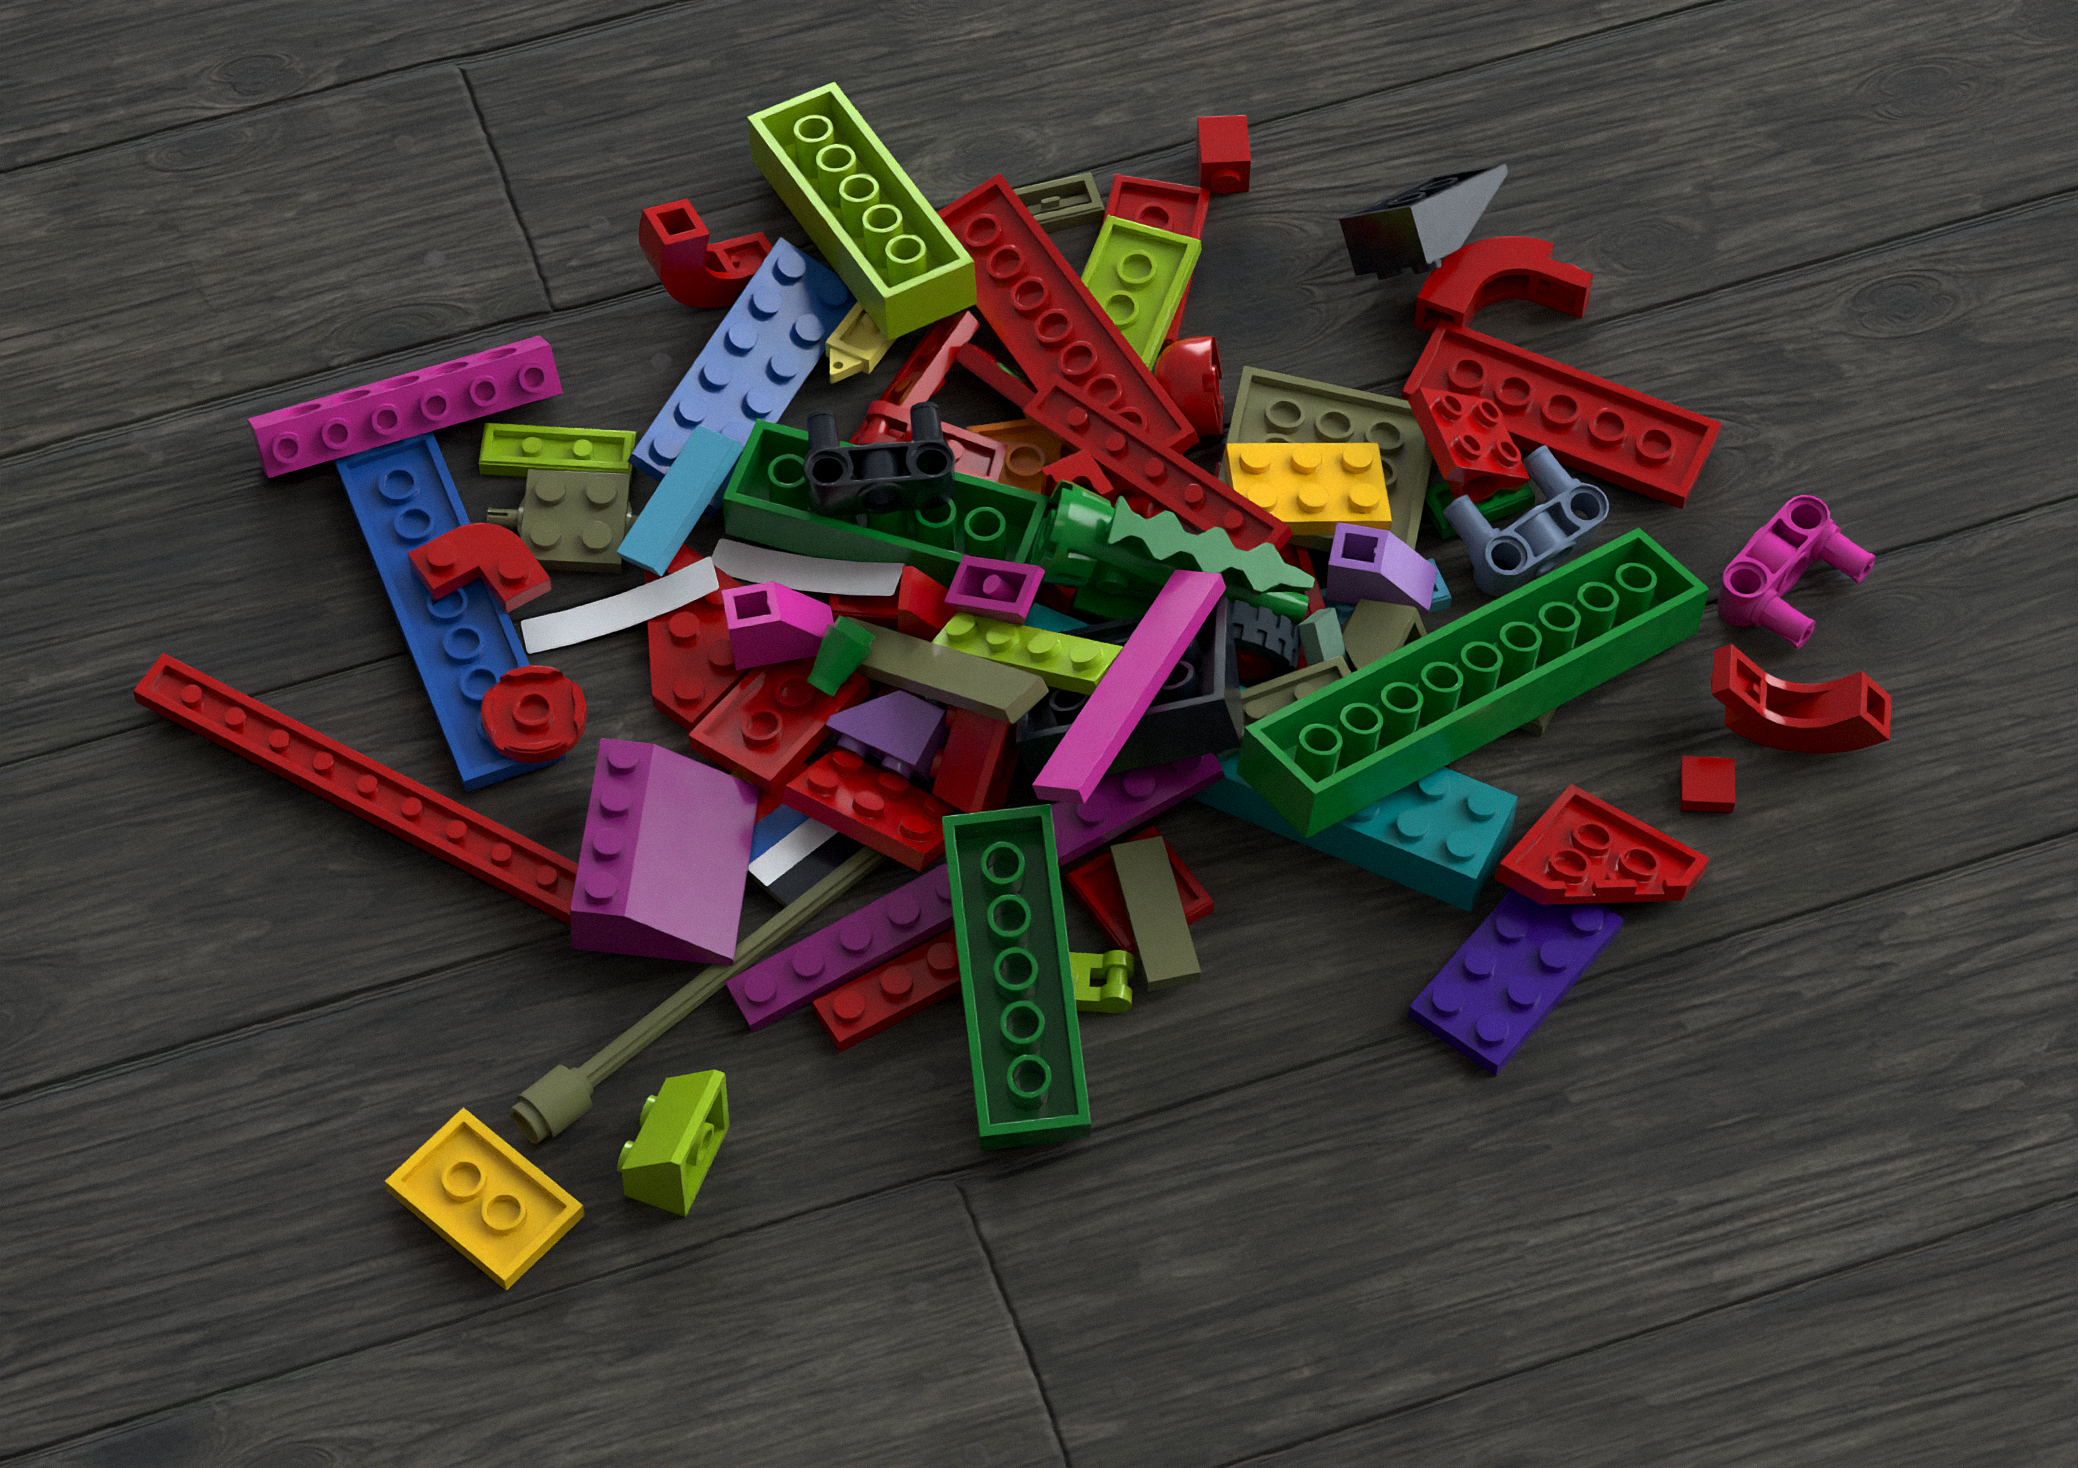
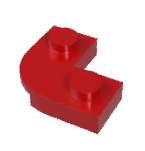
M490 523L463 525L407 553L410 567L435 601L478 578L483 580L506 613L552 590L550 577L525 543L515 533L499 525Z

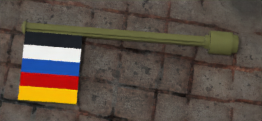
M804 762L773 794L760 788L747 872L749 877L785 909L736 946L733 966L712 964L581 1067H572L569 1070L567 1067L559 1064L517 1096V1104L510 1108V1115L517 1128L529 1141L538 1144L544 1138L552 1140L588 1112L593 1106L590 1095L594 1093L593 1088L724 987L727 980L742 973L890 858L781 803L786 785L809 768ZM731 773V774H730L731 776H733V777H735V778H738V779H740V780H743V781H745V782H748V783L754 785L753 783L747 781L746 779L740 777L739 775H737V774H735V773Z

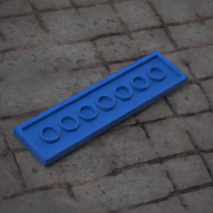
M430 431L334 459L337 475L465 792L566 760V756L563 754L557 759L538 764L516 762L499 754L487 741L480 715L483 696L491 686L492 690L494 685L500 682V677L508 671L530 665L510 616L505 612L481 578L435 601L409 565L407 553L457 527L471 524L433 432Z

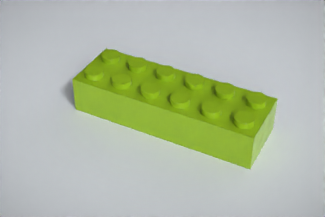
M835 82L747 117L753 162L888 341L977 304L974 260Z

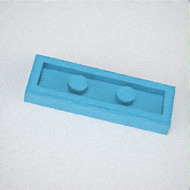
M697 425L616 552L625 561L662 577L743 451L739 443L734 439Z

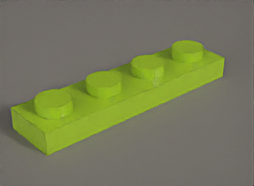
M957 612L932 641V643L1041 676L1046 686L1092 696L1123 649L1122 646L963 612Z

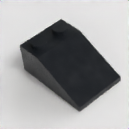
M1506 163L1436 175L1340 218V225L1355 275L1376 273L1378 280H1383L1406 272V268L1412 267L1413 274H1421L1441 267L1442 262L1440 258L1461 248L1508 174Z

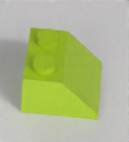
M715 1069L666 1078L658 1096L650 1095L640 1117L641 1131L635 1142L630 1140L626 1142L618 1160L617 1171L622 1173L625 1196L683 1217L687 1216L730 1126L725 1073Z

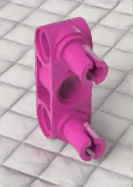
M1811 495L1796 496L1789 500L1765 526L1755 532L1744 549L1726 567L1717 601L1718 613L1725 622L1734 626L1745 627L1753 624L1759 627L1763 625L1799 649L1813 633L1816 622L1791 607L1780 597L1785 595L1795 585L1802 573L1814 560L1817 562L1825 561L1859 584L1871 571L1876 556L1860 548L1840 533L1841 528L1836 526V522L1830 519V511L1821 499Z

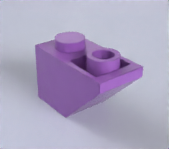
M1337 522L1328 564L1326 600L1355 605L1358 604L1360 598L1416 607L1419 615L1429 616L1437 568L1388 530Z
M902 690L833 714L826 723L827 727L839 739L836 745L839 749L854 752L863 760L867 754L882 760L881 767L884 770L901 775L908 781L911 775L927 782L931 780L930 769L934 756L939 748L945 749L951 730L945 727L946 710Z

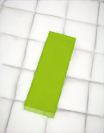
M485 423L479 458L480 474L518 477H527L528 469L630 474L632 483L634 466L627 462L637 446V433L635 431Z

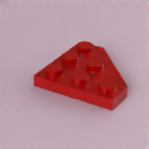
M683 543L662 577L648 570L644 572L645 584L677 572L704 559V557ZM715 565L714 568L719 588L716 591L675 610L647 620L653 706L688 732H691L754 668L736 670L721 591L743 587V585Z
M1570 784L1500 862L1495 880L1541 905L1682 901L1704 875L1710 858Z

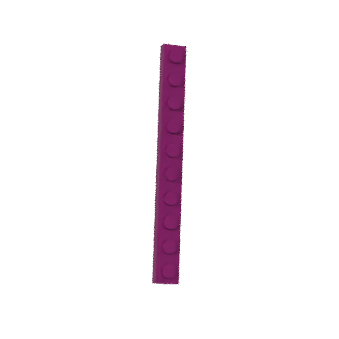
M1210 753L1177 760L1170 764H1157L1124 771L1117 775H1108L1099 781L1085 804L1059 801L1052 805L1051 810L1059 867L1224 779L1223 768L1214 754ZM946 863L725 982L727 990L751 1032L754 1033L952 926L953 916Z

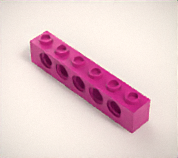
M539 335L247 420L260 466L267 477L271 478L562 394L563 391L551 346Z

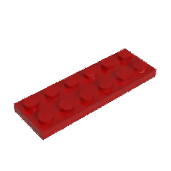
M1442 318L1405 384L1401 395L1402 400H1407L1418 387L1493 400L1502 413V420L1513 443L1518 448L1534 452L1536 449L1546 445L1555 459L1561 464L1680 509L1684 508L1719 437L1722 425L1719 421Z

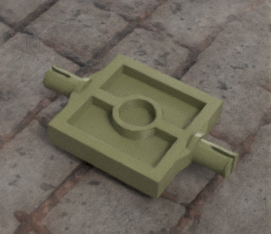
M528 469L525 497L520 504L519 510L489 507L487 523L499 525L509 530H518L520 539L525 543L544 570L623 574L624 559L616 551L639 515H633L630 505V474Z

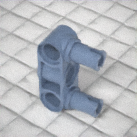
M1546 445L1536 449L1523 461L1527 473L1547 497L1545 504L1531 509L1502 531L1499 528L1493 529L1467 494L1453 501L1442 514L1468 547L1466 554L1469 556V562L1474 567L1473 579L1477 587L1491 596H1503L1512 592L1532 578L1550 571L1570 554L1588 544L1594 538L1609 511L1608 499L1604 492L1591 484L1581 483L1577 478L1572 479ZM1572 510L1583 512L1589 520L1579 519L1573 514ZM1492 559L1505 562L1510 570L1498 568Z

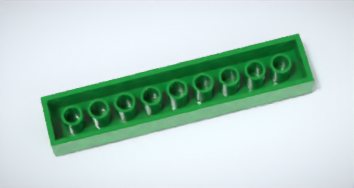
M1637 528L1246 726L1236 773L1307 839L1697 634L1709 588L1644 531Z

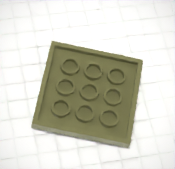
M1244 366L1226 443H1378L1392 518L1390 532L1415 551L1433 454L1408 401ZM1223 456L1218 480L1228 485ZM1335 534L1292 535L1287 544L1331 553Z

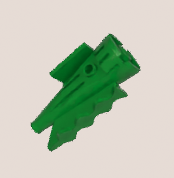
M1060 479L1054 488L1049 503L1058 505L1057 510L1051 509L1047 519L1043 518L1041 521L1030 565L1039 566L1045 570L1041 583L1076 588L1071 610L1106 621L1146 614L1175 570L1221 574L1226 586L1221 597L1227 596L1229 603H1235V600L1250 603L1249 607L1258 608L1261 606L1272 610V614L1275 616L1283 615L1291 620V624L1298 626L1302 622L1309 597L1297 592L1310 591L1313 588L1315 578L1297 567L1285 564L1273 544L1265 542L1247 552L1235 548L1225 530L1220 527H1214L1197 536L1185 532L1173 512L1164 511L1147 520L1132 512L1123 496L1118 497L1115 508H1113L1109 500L1073 482Z

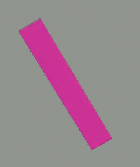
M1175 570L1032 784L1038 799L1077 804L1086 803L1225 591L1226 586L1221 574Z

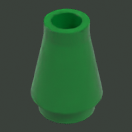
M839 615L833 626L827 625L814 666L806 682L834 697L838 688L873 652L869 647L875 636Z

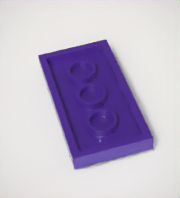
M1511 889L1409 1006L1408 1017L1494 1076H1497L1622 930L1624 919L1601 903L1541 905Z

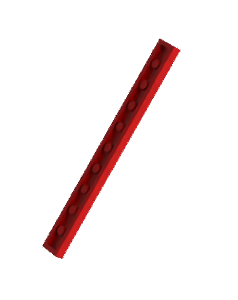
M162 653L133 690L136 703L571 925L570 909L578 870L577 863L165 653Z

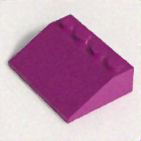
M601 738L570 909L571 949L733 966L760 787L656 744Z

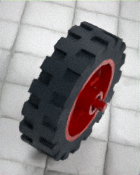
M1235 600V603H1230L1239 684L1250 688V686H1256L1295 672L1302 644L1299 636V627L1297 625H1290L1291 620L1283 615H1273V611L1261 606L1253 608L1249 607L1250 603Z

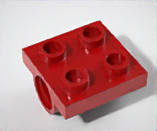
M1418 387L1407 399L1440 472L1446 480L1455 500L1467 494L1472 503L1476 504L1488 499L1499 489L1518 492L1530 480L1521 460V453L1513 443L1502 420V413L1493 400Z

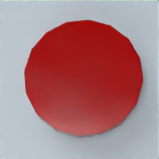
M529 665L508 671L500 677V682L494 685L492 690L491 686L483 696L480 715L486 739L499 754L516 762L538 764L557 759L575 747L585 732L587 706L581 687L574 680L572 683L570 679L563 677V672L549 666Z

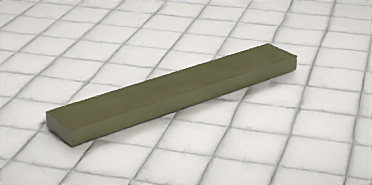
M846 617V619L875 636L869 647L873 652L855 670V672L864 677L1009 724H1014L1049 692L1041 676L898 633L897 631L852 617Z

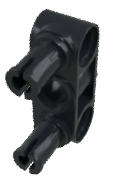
M925 401L912 405L910 408L912 442H875L849 447H840L837 417L833 411L817 410L807 416L809 452L806 454L803 463L805 499L808 507L816 514L831 517L869 513L883 515L895 511L931 509L944 506L950 502L955 492V456L948 443L943 439L939 406L936 403Z

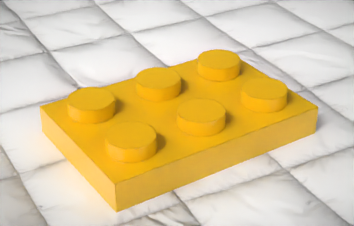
M1226 443L1224 461L1228 486L1289 525L1293 535L1335 534L1337 522L1390 531L1392 518L1378 443Z
M464 1107L385 1180L386 1190L389 1194L506 1291L585 1216L583 1205Z

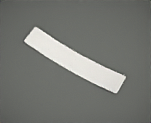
M723 538L718 541L712 555L713 564L731 577L756 583L774 581L790 589L858 596H892L901 577L902 568L905 566L904 563L855 562L814 558L763 549Z
M706 557L668 576L619 595L566 611L521 621L527 653L532 654L572 645L622 630L675 610L716 591L719 588L712 557Z

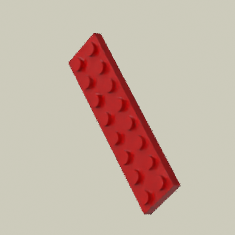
M1001 173L993 176L937 212L942 221L974 260L977 304L973 305L1037 392L1055 372L1179 454L1200 442L1195 429ZM1102 470L1114 488V496L1128 488V486Z

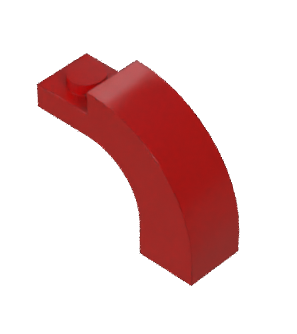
M688 198L642 210L638 231L640 248L666 291L675 300L688 306L718 308L734 305L738 291L746 288L773 248L763 232L708 244L710 232Z
M1502 236L1480 240L1453 252L1441 261V267L1430 273L1417 296L1414 328L1433 334L1441 318L1468 328L1475 315L1481 309L1494 302L1506 299L1529 300L1582 319L1589 305L1594 274L1581 270L1575 265L1552 260L1554 243L1542 239Z
M1733 644L1714 650L1713 673L1710 677L1712 695L1725 705L1724 725L1736 734L1767 747L1816 754L1854 751L1890 740L1891 696L1863 671L1825 683H1793L1769 675Z

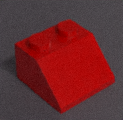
M950 705L945 719V727L951 729L945 749L939 748L930 769V778L936 779L932 794L966 813L1001 810L1004 808L1020 755L1016 745L1017 721L1014 724H1009Z

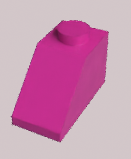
M964 555L944 603L957 612L1023 625L1045 570L1035 565Z

